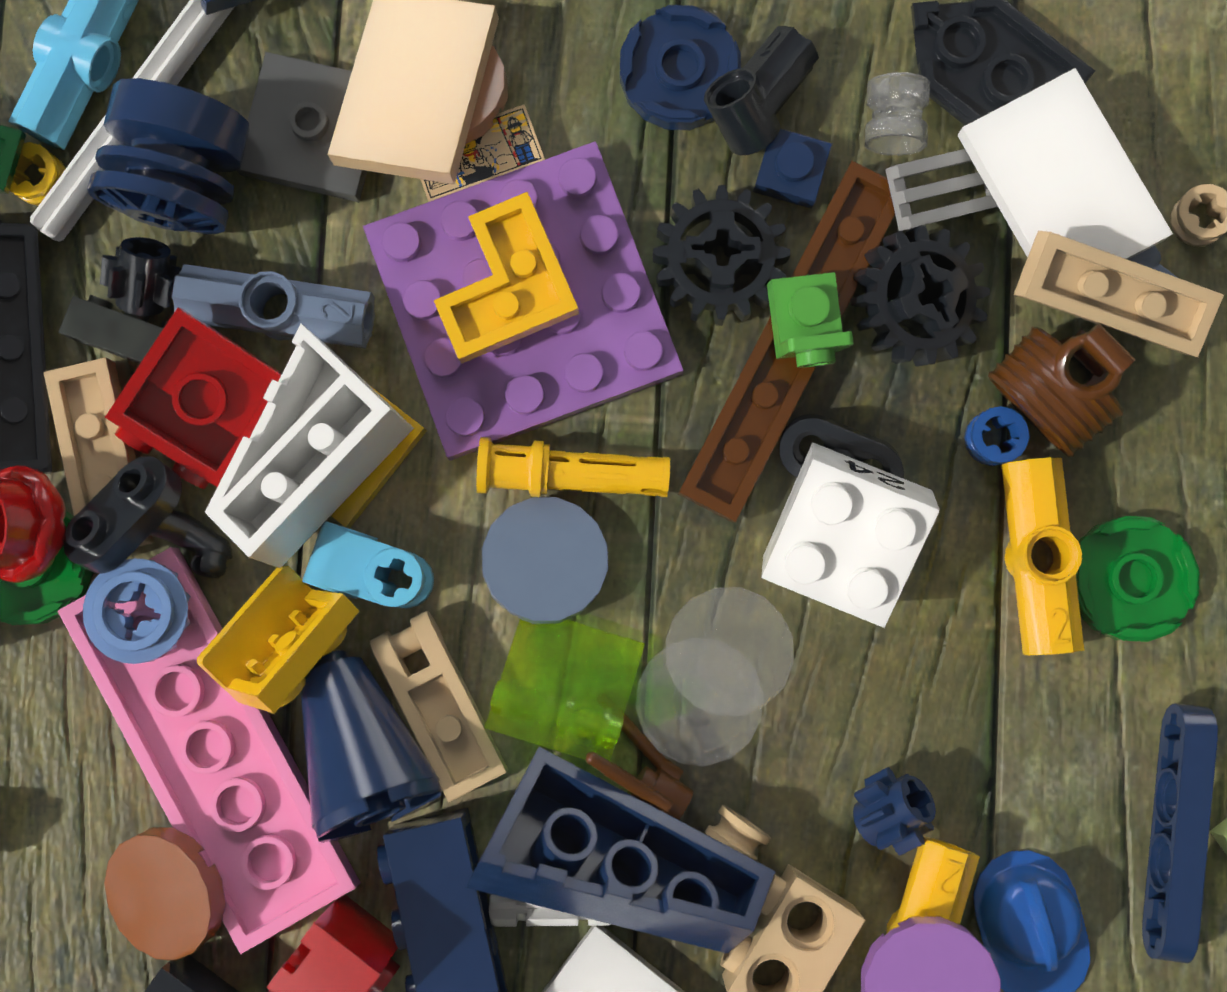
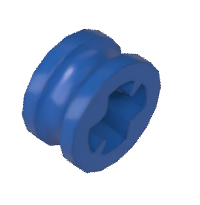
M1000 406L989 408L972 418L966 427L964 439L966 449L972 458L981 464L996 466L1011 462L1021 456L1028 445L1030 435L1028 425L1022 415L1011 408ZM991 420L996 429L1004 427L1008 429L1011 439L1002 443L1003 446L1008 448L1004 453H1001L997 445L986 446L983 442L982 434L991 430L990 427L985 425L987 421Z

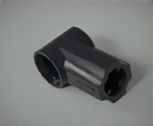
M777 26L742 69H735L718 77L705 92L704 102L731 152L736 155L757 153L775 140L780 131V123L776 114L813 70V65L819 59L813 42L803 37L794 27Z

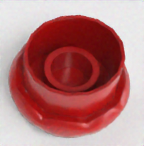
M15 465L0 470V579L12 583L34 579L47 571L55 561V556L62 549L66 539V525L63 521L66 515V507L62 496L43 472L23 465Z

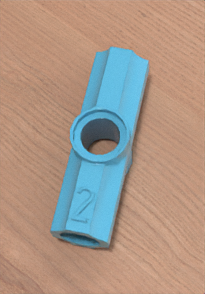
M69 0L61 16L54 14L46 18L38 28L33 43V57L37 65L8 122L40 142L56 149L65 150L93 92L99 93L106 90L116 77L121 60V50L118 41L139 0Z

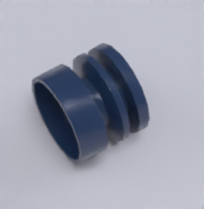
M141 78L120 79L114 83L103 125L107 133L125 145H104L97 149L95 160L98 166L105 171H97L91 174L87 189L90 196L105 206L154 227L201 234L225 232L229 215L228 210L221 205L233 201L234 186L214 172H233L241 168L250 130L249 122L239 112L220 101L187 88Z

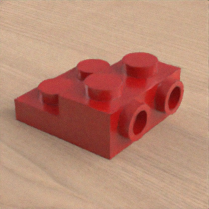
M177 308L104 418L119 426L115 435L127 445L145 454H150L154 448L174 460L176 463L172 469L187 482L201 489H206L209 483L218 487L243 436L250 438L268 403L263 397L272 379L278 382L282 373L184 309Z

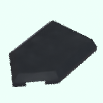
M972 0V2L939 4L938 1L912 3L911 5L920 90L965 126L1076 68L1084 83L1095 72L1093 68L1006 0Z

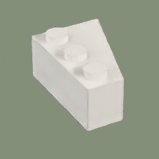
M300 324L292 340L296 348L279 381L277 382L272 379L263 397L268 403L250 438L243 436L205 511L249 558L281 568L414 429L329 346L302 324Z

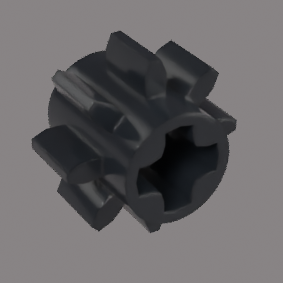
M144 237L127 238L120 243V246L116 247L115 256L102 255L100 284L108 287L107 297L115 299V304L119 309L139 316L160 314L165 307H170L175 276L182 270L181 267L176 266L177 257L170 255V248L160 241Z

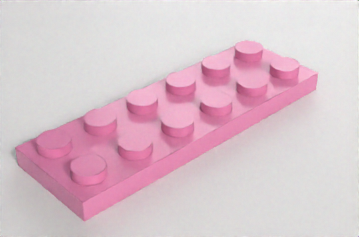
M170 547L149 560H154L167 569L178 573L177 578L183 589L191 596L188 601V619L191 624L183 631L177 641V647L151 662L128 664L115 661L100 652L91 642L84 626L83 604L86 595L58 610V613L172 827L193 837L205 849L199 854L205 860L208 867L215 864L222 878L226 902L222 921L239 953L242 954L355 889L360 884V881L338 840L323 843L318 841L316 832L312 829L309 787L269 713L238 703L197 664V657L223 628L180 549ZM143 592L138 601L115 603L116 608L124 609V613L133 616L134 622L132 627L137 630L140 621L160 619L161 614L155 613L154 609L145 605L146 594Z

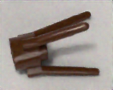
M598 694L596 698L597 703L657 770L653 771L646 766L637 777H634L596 752L587 753L586 762L609 779L627 789L628 794L680 820L693 796V790L679 781L684 770L665 758L607 694Z

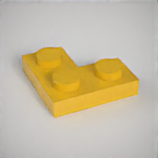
M528 191L468 216L493 275L433 300L461 364L579 314L578 306Z

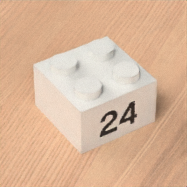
M812 442L763 555L761 578L885 628L940 511L934 493L928 488Z

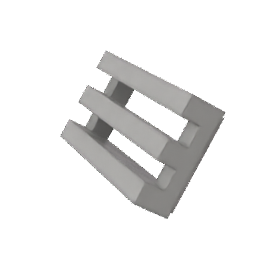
M965 149L906 162L885 169L899 231L998 207L979 172L906 189L905 177L972 162ZM984 184L985 197L913 215L911 213L909 202Z

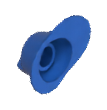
M1030 850L1009 851L992 859L979 874L973 898L975 916L983 946L990 953L1000 976V988L1004 992H1075L1084 982L1090 965V946L1076 890L1066 871L1050 857Z

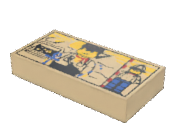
M525 104L498 113L492 120L494 125L484 136L465 144L455 184L420 179L428 202L545 160Z

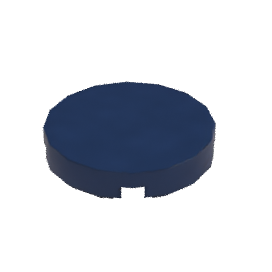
M669 5L655 10V15L647 17L643 22L641 19L630 29L620 51V84L628 104L645 121L666 130H692L713 122L714 118L704 102L706 90L718 77L729 71L741 69V52L736 40L734 43L732 36L726 31L727 26L716 15L696 6Z

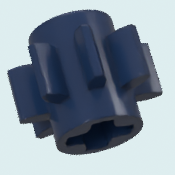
M889 767L864 779L866 787L854 793V797L858 802L853 808L854 822L861 836L879 850L893 845L894 850L899 856L924 845L923 835L934 830L931 822L936 814L934 799L926 785L918 778L909 774L896 779Z

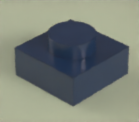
M780 129L775 140L765 148L753 192L812 209L816 201L832 143Z

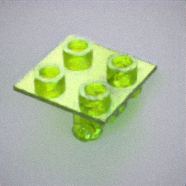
M520 619L501 678L497 681L492 694L491 708L484 729L586 760L587 753L596 752L610 761L621 732L624 713L645 643L571 620H565L557 624H532Z

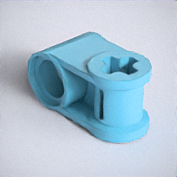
M325 521L321 525L302 581L327 591L342 593L347 597L355 599L359 597L383 606L409 609L419 606L429 597L433 590L434 576L432 568L427 561L417 554L378 542L376 537ZM404 568V573L412 577V584L409 589H397L394 583L388 581L391 570L402 571Z

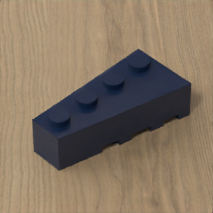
M538 747L466 888L728 954L754 932L776 871L553 753Z

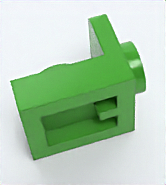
M835 272L772 279L767 283L776 359L796 357L797 368L836 363V352L854 345L852 331L843 332Z

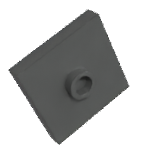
M265 52L248 117L250 130L241 168L237 172L241 176L360 202L367 171L334 166L327 155L352 71Z

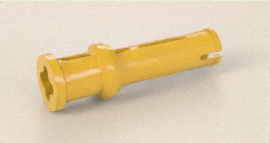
M480 437L476 477L477 493L487 494L490 488L528 490L531 497H541V494H547L548 489H566L600 493L644 494L666 498L668 496L670 457H637L588 452L575 453L550 450V445L544 444V441L534 440L532 446L493 444L490 437Z

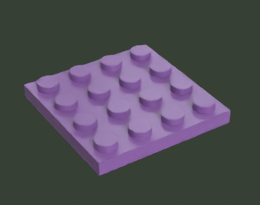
M596 141L363 226L444 451L450 461L478 451L480 437H490L492 443L497 444L683 374L682 365ZM528 191L578 306L579 314L461 364L433 300L493 275L468 216Z

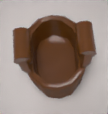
M1100 324L1094 326L1087 333L1081 328L1071 337L1059 341L1042 328L1031 327L1030 333L1027 336H1022V341L1014 345V350L1010 354H1005V360L1002 363H997L996 369L989 372L988 377L997 390L1050 443L1066 456L1074 457L1075 452L1083 449L1086 442L1093 441L1097 433H1103V429L1106 426H1112L1116 418L1123 416L1124 409L1111 392L1119 386L1124 371L1135 361V358ZM1072 356L1091 374L1088 381L1084 384L1078 383L1070 375L1068 365Z

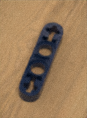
M1174 703L1167 708L1162 720L1142 919L1143 944L1146 953L1152 959L1189 964L1194 959L1198 949L1218 742L1216 717L1208 707Z

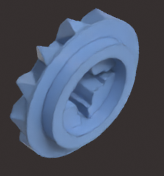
M127 559L114 570L100 573L91 583L83 604L84 626L94 646L107 657L128 664L151 662L176 648L177 641L183 631L191 624L188 619V601L191 596L183 589L177 578L178 573L167 569L154 560ZM143 592L146 594L145 605L154 609V612L161 614L160 619L140 621L137 630L132 627L134 622L133 616L124 613V609L116 608L115 603L138 601Z

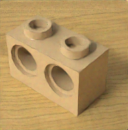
M788 864L781 877L774 874L754 932L728 954L723 953L720 966L725 968L722 977L726 991L823 992L864 924V917L853 904ZM802 902H812L819 905L818 918L811 927L798 930L787 925L788 915L795 905ZM766 960L783 962L786 965V970L781 980L777 983L766 986L758 984L753 980V973L762 962Z

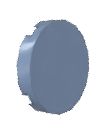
M531 497L508 507L491 524L482 546V574L492 598L510 614L532 624H557L581 614L599 594L608 571L607 543L598 523L580 506L557 497Z

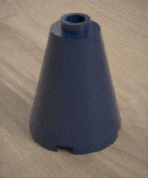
M344 650L333 651L322 656L305 676V685L301 690L312 829L315 830L318 841L323 843L370 831V824L389 817L391 822L410 815L442 796V789L439 777L361 657H347Z

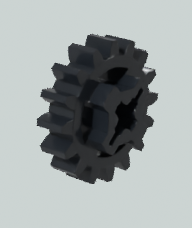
M719 185L715 199L707 201L700 189H696L692 193L691 209L688 210L677 202L671 206L670 216L675 225L659 223L657 238L667 245L653 248L652 262L659 265H667V267L657 274L656 282L658 287L674 285L675 290L670 298V305L673 308L682 305L686 300L693 304L691 320L697 322L704 310L713 311L716 326H723L727 312L734 310L737 317L744 322L749 319L751 314V301L764 309L769 305L768 290L765 287L767 283L772 279L786 277L780 269L774 267L786 264L790 257V249L775 246L783 238L786 227L784 224L768 226L766 221L772 206L766 203L757 210L749 207L751 191L747 189L739 195L737 201L728 199L725 185ZM709 220V226L699 236H687L686 241H682L690 229L703 221ZM734 221L745 226L754 237H748ZM714 246L724 247L726 257L730 258L727 266L717 265L716 257L712 254ZM754 271H760L750 285L733 293L734 282L741 275H753ZM685 274H695L707 286V291L694 285Z
M921 225L907 230L905 234L902 231H898L883 238L884 247L880 245L868 250L864 255L873 268H866L854 273L853 279L860 285L865 286V292L852 298L851 305L865 308L867 316L856 326L859 331L872 328L875 330L877 335L871 345L874 351L893 347L891 353V362L893 363L910 362L913 359L915 367L935 364L936 358L938 361L954 359L958 356L957 346L973 344L977 339L969 325L987 320L988 315L976 307L977 299L990 295V288L976 286L974 277L978 276L985 268L982 263L968 266L964 260L970 249V245L967 242L949 247V230L942 229L929 235L926 225ZM922 293L923 299L919 301L918 294ZM900 325L907 327L910 333L906 332Z

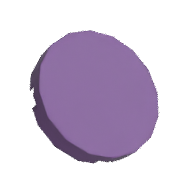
M911 917L899 922V927L890 930L886 935L882 934L870 946L861 969V992H1000V976L988 950L964 926L942 917Z

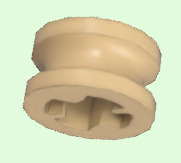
M1201 184L1191 188L1174 205L1171 212V226L1175 235L1183 243L1193 247H1205L1217 241L1227 232V191L1213 184ZM1200 203L1207 205V215L1216 218L1206 228L1199 227L1198 216L1189 214V211L1195 209Z
M722 805L718 810L721 815L720 822L716 826L709 825L705 830V834L757 861L758 858L755 855L756 848L761 844L767 845L771 837L739 813Z

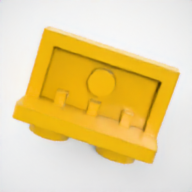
M289 566L277 567L197 657V664L238 703L275 714L280 707L287 705L298 696L305 685V676L320 658L335 650L344 640L347 634L346 627L359 613L355 605L342 593L311 589Z

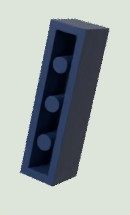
M468 807L393 825L383 835L385 844L378 846L377 857L384 884L393 883L398 909L392 910L391 913L393 936L398 950L407 949L412 974L406 975L405 978L406 992H508L495 928L491 925L489 918L487 893L466 888L480 861Z

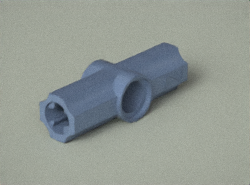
M183 264L181 272L175 276L172 292L174 312L177 308H182L207 325L264 333L278 341L293 339L300 324H302L324 343L366 349L369 338L372 336L375 319V297L371 292L287 280L283 275L273 271L259 272L254 275ZM277 294H286L288 296V304L285 311L275 319L265 320L263 309L266 302Z

